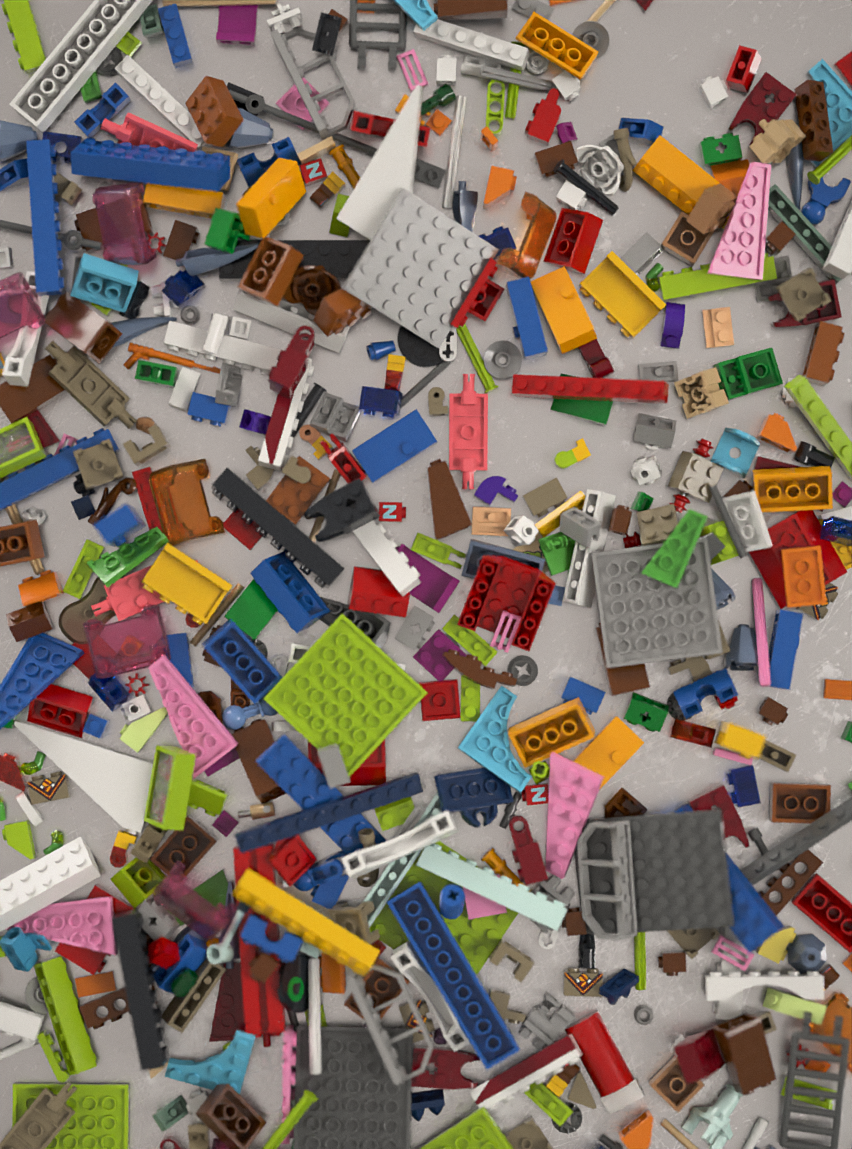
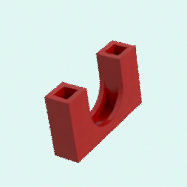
M353 110L349 129L365 134L386 137L396 119ZM423 125L419 126V146L427 147L431 128Z
M98 884L93 887L87 899L112 897L114 913L134 909L131 904ZM61 942L55 949V952L92 975H95L96 972L101 973L106 965L103 962L107 955H112Z

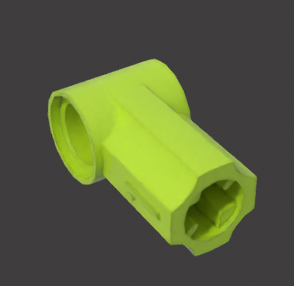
M536 761L533 763V767L528 769L536 785L549 779L550 768L546 761Z

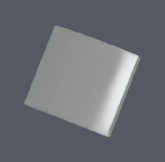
M789 256L774 258L777 279L754 283L757 301L768 300V296L778 293L775 287L793 277Z
M324 393L310 421V426L327 435L334 433L339 440L347 442L361 413V407L345 403L341 397Z

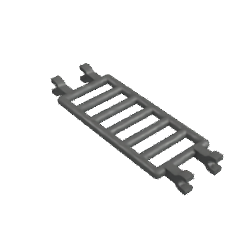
M350 0L349 46L351 48H358L357 69H365L366 49L388 50V70H396L397 50H404L406 48L407 14L397 4L357 3V0ZM357 10L399 12V23L357 22ZM357 29L399 31L398 42L357 41Z
M804 1011L802 1032L794 1031L791 1035L779 1143L781 1147L789 1149H838L850 1040L841 1037L843 1016L835 1015L833 1036L810 1033L812 1012ZM799 1039L842 1045L841 1056L798 1050ZM797 1058L840 1064L839 1074L796 1068ZM795 1076L835 1081L838 1082L837 1091L831 1092L794 1086ZM797 1094L835 1100V1109L828 1110L792 1104V1096ZM794 1112L833 1118L832 1128L792 1123L790 1122V1114ZM792 1130L831 1136L830 1146L790 1141L788 1140V1132Z

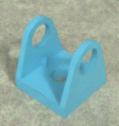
M725 428L710 461L723 467L728 472L745 478L761 443L752 435L741 430ZM731 448L739 449L740 456L735 459L730 456Z

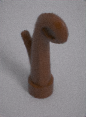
M131 477L122 479L109 494V489L105 487L98 508L90 516L88 522L94 526V524L105 518L122 491L125 494L133 493L137 486L135 479Z

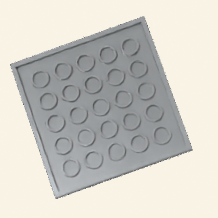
M402 188L342 289L436 348H440L452 328L451 323L488 261L490 258L494 259L499 249Z
M707 537L698 539L677 588L641 573L663 543L592 553L607 668L723 653Z

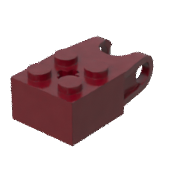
M765 72L742 103L728 129L733 131L739 124L749 123L755 131L753 139L760 133L764 134L765 131L761 128L759 122L763 119L767 123L772 120H778L797 94ZM765 97H767V98L770 97V98L772 99L773 103H772V102L766 103V102H765V101H766V98H765Z
M829 279L818 282L822 290L828 294L831 302L814 309L800 321H795L788 310L784 318L773 322V326L809 325L820 321L842 318L835 280ZM779 293L768 296L769 301H783Z
M304 325L296 330L285 351L281 350L279 353L277 366H273L268 374L270 390L288 399H291L308 368V357L314 347L315 337L314 330L310 326ZM303 330H307L311 333V335L307 333L300 334V332Z
M723 784L688 800L693 811L712 810L713 805L721 809L724 838L736 836L745 848L749 847L741 818Z
M522 816L512 817L509 822V829L515 847L512 854L515 863L520 864L521 869L517 870L520 881L525 882L527 886L548 880L538 842L532 839L526 819ZM522 821L524 823L523 829L515 830L513 828L514 823Z
M713 1029L690 1035L673 1047L686 1084L707 1079L725 1064Z
M414 1045L412 1072L421 1068L428 1046ZM434 1046L427 1066H429V1063H434V1067H437V1069L429 1071V1068H426V1071L412 1077V1087L447 1090L478 1087V1082L465 1078L461 1074V1068L465 1063L480 1061V1058L475 1053L462 1050L454 1052L449 1047Z

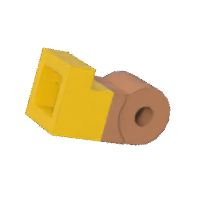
M307 424L300 428L299 435L301 439L310 443L316 449L313 455L320 461L327 454L320 442L324 440L330 449L333 448L332 445L314 427Z

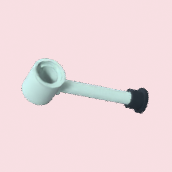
M239 901L238 911L222 942L211 945L207 949V959L210 963H225L233 959L234 950L230 942L244 914L248 912L249 908H252L251 906Z

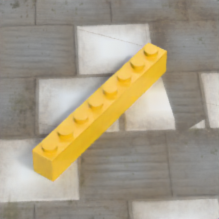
M247 869L232 893L239 901L248 904L257 912L264 914L273 922L280 924L289 932L296 934L305 942L312 944L320 949L321 952L328 954L336 959L337 962L344 964L363 977L371 969L380 952L250 869Z

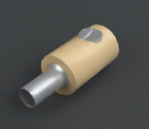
M273 802L251 805L250 810L237 813L238 818L251 816L252 820L275 816Z

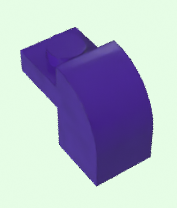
M666 302L660 346L679 349L684 328L685 304Z
M492 476L485 479L474 494L476 498L489 506L497 493L513 503L519 495L515 494L517 490L509 485L506 487L502 486L506 478L501 476Z

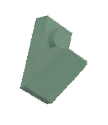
M157 4L148 6L140 16L143 36L150 38L164 34Z
M182 1095L159 1108L152 1115L162 1132L189 1113L186 1108L187 1103Z

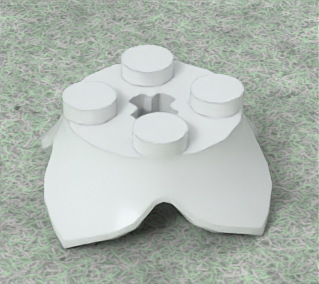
M584 145L578 147L576 157L582 165L577 174L596 189H602L604 194L614 195L620 185L621 171L624 169V165L617 154L609 146Z

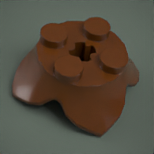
M322 265L303 266L296 270L283 298L292 304L302 303L305 310L315 316L323 299L341 289V284Z

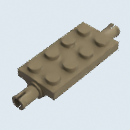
M54 340L48 344L45 350L57 360V364L48 374L98 422L106 426L113 418L117 417L128 429L134 425L133 423H136L137 420L125 410V404L130 398L76 346L71 347L68 352H64Z
M67 1082L58 1094H54L46 1087L0 1142V1149H46L76 1112L66 1102L77 1088L73 1085L67 1091L72 1085L70 1082Z

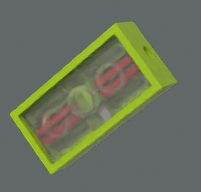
M28 417L0 429V478L46 458L35 427Z
M156 745L144 821L163 830L184 829L196 754L176 746Z

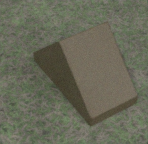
M579 1070L574 1077L567 1098L575 1103L595 1109L597 1106L581 1070Z

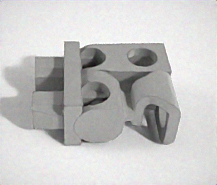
M552 875L546 881H542L532 892L536 895L538 891L548 896L546 900L552 903L554 900L565 904V909L571 905L570 901L575 894L567 886L559 894L555 889L561 881L555 875ZM535 920L532 921L546 934L551 929Z
M546 992L540 1007L535 1006L525 1017L519 1034L525 1039L532 1032L538 1037L532 1045L541 1051L547 1045L550 1046L576 1018L569 1009ZM550 1008H558L550 1018L547 1017L546 1014L550 1011Z

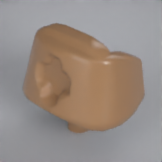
M146 416L140 417L136 421V429L150 434L148 428L155 425V421Z

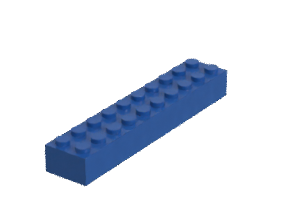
M418 882L388 900L389 907L486 1070L520 1051L518 1043L422 882Z

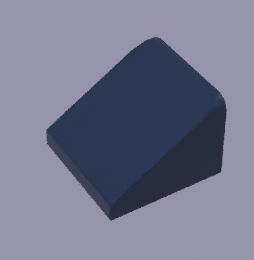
M90 495L71 501L78 520L89 517L96 511Z

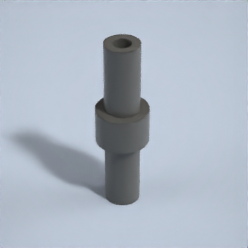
M515 792L513 796L514 802L509 805L507 804L504 810V817L499 825L500 827L506 829L512 816H515L518 810L516 807L522 797L521 793Z
M604 1134L599 1138V1141L610 1149H622L623 1147L618 1142L614 1143Z

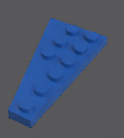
M44 633L28 638L0 684V729L84 654V651Z

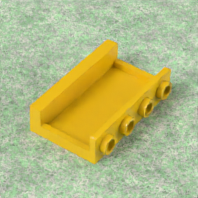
M613 251L579 283L581 287L579 291L585 297L590 296L594 300L593 305L599 311L603 309L608 314L606 316L612 324L617 323L621 327L620 332L627 338L631 337L633 339L666 306Z
M166 543L141 581L144 584V589L150 593L156 591L160 594L159 598L167 604L171 601L177 605L175 609L184 615L188 612L193 616L192 620L199 625L209 622L218 605L232 587L230 583L169 543Z

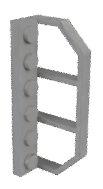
M295 28L280 35L278 30L271 32L274 44L300 93L321 139L324 140L345 130L354 110L355 101L333 57L325 54L296 68L294 62L297 60L292 50L288 52L286 45H288L287 40L297 35L314 40L316 34ZM330 60L340 84L311 97L310 94L313 93L309 84H304L302 80L304 78L303 73ZM344 90L350 103L343 122L327 130L326 127H329L326 118L324 116L320 117L318 113L321 110L318 102Z
M620 820L611 823H589L577 840L582 918L599 939L618 941L637 936L630 820ZM597 827L611 828L613 861L588 859L587 841ZM588 865L614 867L616 896L590 894ZM591 900L616 902L618 934L604 932L592 916Z
M375 964L369 971L375 969L396 977L404 992L403 995L373 1008V1000L364 989L365 983L361 975L354 974L347 977L346 980L396 1086L426 1071L435 1044L402 974ZM406 998L419 1026L390 1039L388 1032L385 1029L383 1030L380 1024L382 1022L381 1017L376 1011ZM421 1030L428 1048L421 1068L406 1075L404 1067L398 1063V1054L395 1048L391 1047L390 1044Z

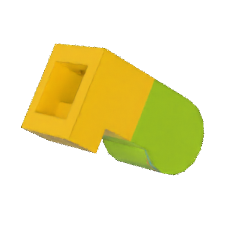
M583 438L575 442L577 447L567 452L561 451L555 456L554 462L557 467L564 469L591 456Z

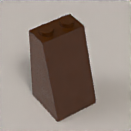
M437 0V3H434V13L438 15L439 20L507 18V0Z
M136 193L76 214L77 220H74L76 230L81 231L84 239L103 243L101 250L148 237V234L154 235L147 207L143 202L144 198L141 193ZM82 246V250L86 249V252L88 254L100 251L98 249Z
M67 291L58 298L56 305L46 314L43 320L45 324L98 364L101 363L123 334L81 301L70 296V293Z
M50 354L33 364L28 386L9 385L7 381L0 385V408L11 423L28 417L37 410L40 411L67 392L48 374L57 364V360Z
M441 459L431 462L430 467H428V479L435 539L440 540L471 527L472 523L446 460L441 462Z
M599 623V627L595 628L610 695L614 696L650 688L645 663L614 668L606 667L601 623Z
M257 719L246 728L241 727L234 730V733L231 735L238 742L235 749L259 801L267 803L287 794L256 762L276 742L265 719Z
M743 1013L712 1027L736 1092L742 1095H750L754 1092V1089L771 1085L772 1081L776 1080L760 1017Z

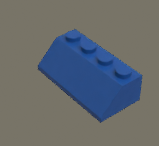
M283 551L264 559L250 574L266 593V596L277 607L278 612L287 620L289 626L298 633L324 617L330 610L295 564L285 557L286 553Z

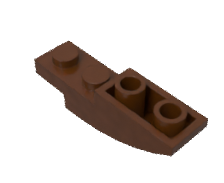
M451 649L442 654V657L453 669L476 684L490 689H495L496 683L511 687L516 686L517 679L513 678L511 673L503 671L502 674L494 673L495 669L489 667L480 669L482 661H479L477 656L467 654V657L460 656V652Z

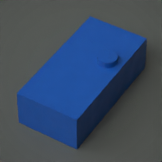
M525 277L507 282L506 290L515 322V327H512L515 338H519L524 361L547 355L548 350L530 278Z
M416 409L353 449L352 452L374 484L435 445L437 440Z
M125 503L94 524L107 545L119 547L127 541L126 539L146 527V524L136 509Z
M781 609L776 610L768 651L771 679L769 687L790 690L796 652L800 641L799 635L803 613Z
M231 618L202 643L203 647L254 704L283 678Z

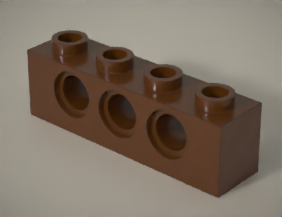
M806 80L794 89L797 94L795 97L799 126L806 135L802 140L804 160L820 162L833 153L824 83Z
M808 849L789 863L780 867L779 870L781 872L778 876H773L767 882L768 887L764 892L761 890L758 893L777 916L823 862ZM798 862H802L804 869L798 873L795 871V865ZM785 877L791 878V884L788 887L782 885V880ZM773 891H777L779 894V898L776 901H770L769 895Z
M153 981V989H157L158 999H160V993L155 984V981ZM125 987L84 1003L79 1007L87 1028L93 1027L94 1030L104 1026V1022L111 1019V1022L117 1021L122 1018V1014L127 1012L130 1015ZM123 999L126 1003L125 1008H118L116 1000ZM99 1007H106L108 1014L106 1016L100 1015L98 1012Z

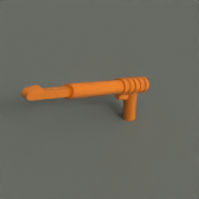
M132 342L129 343L128 352H133V354L123 364L129 370L139 358L149 360V357H154L186 367H197L219 374L221 370L215 366L208 367L197 364L193 360L157 351L146 346H139V344Z

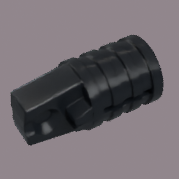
M580 935L578 968H596L594 935Z

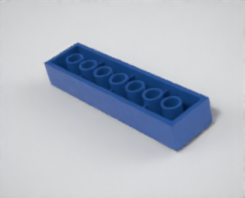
M86 138L71 152V173L74 175L219 191L230 179V156H224L222 153L206 154L204 151L189 152L186 149L172 150L165 146L154 148L147 144L137 146L129 142L120 144L114 143L112 140L102 142L96 141L94 138Z
M687 803L680 807L674 813L689 812L693 810ZM726 853L735 923L733 927L729 928L745 949L751 953L782 929L784 925Z

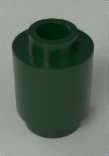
M190 968L182 970L170 984L172 993L177 997H185L197 984L198 975Z

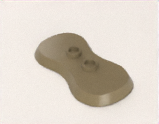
M98 577L95 579L87 595L66 606L59 616L58 624L62 633L73 643L87 644L91 642L97 635H100L107 621L116 615L112 610L97 617L93 613L101 608L92 610L91 605L104 601L108 597L104 589L105 584Z

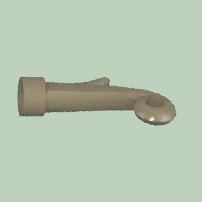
M628 128L614 130L613 134L614 139L617 141L621 162L624 165V175L620 176L619 189L627 192L630 190L633 182L632 165L636 166L637 162L629 145Z
M364 828L358 832L364 849L376 845L372 828ZM379 868L357 877L358 884L362 887L372 886L378 879Z

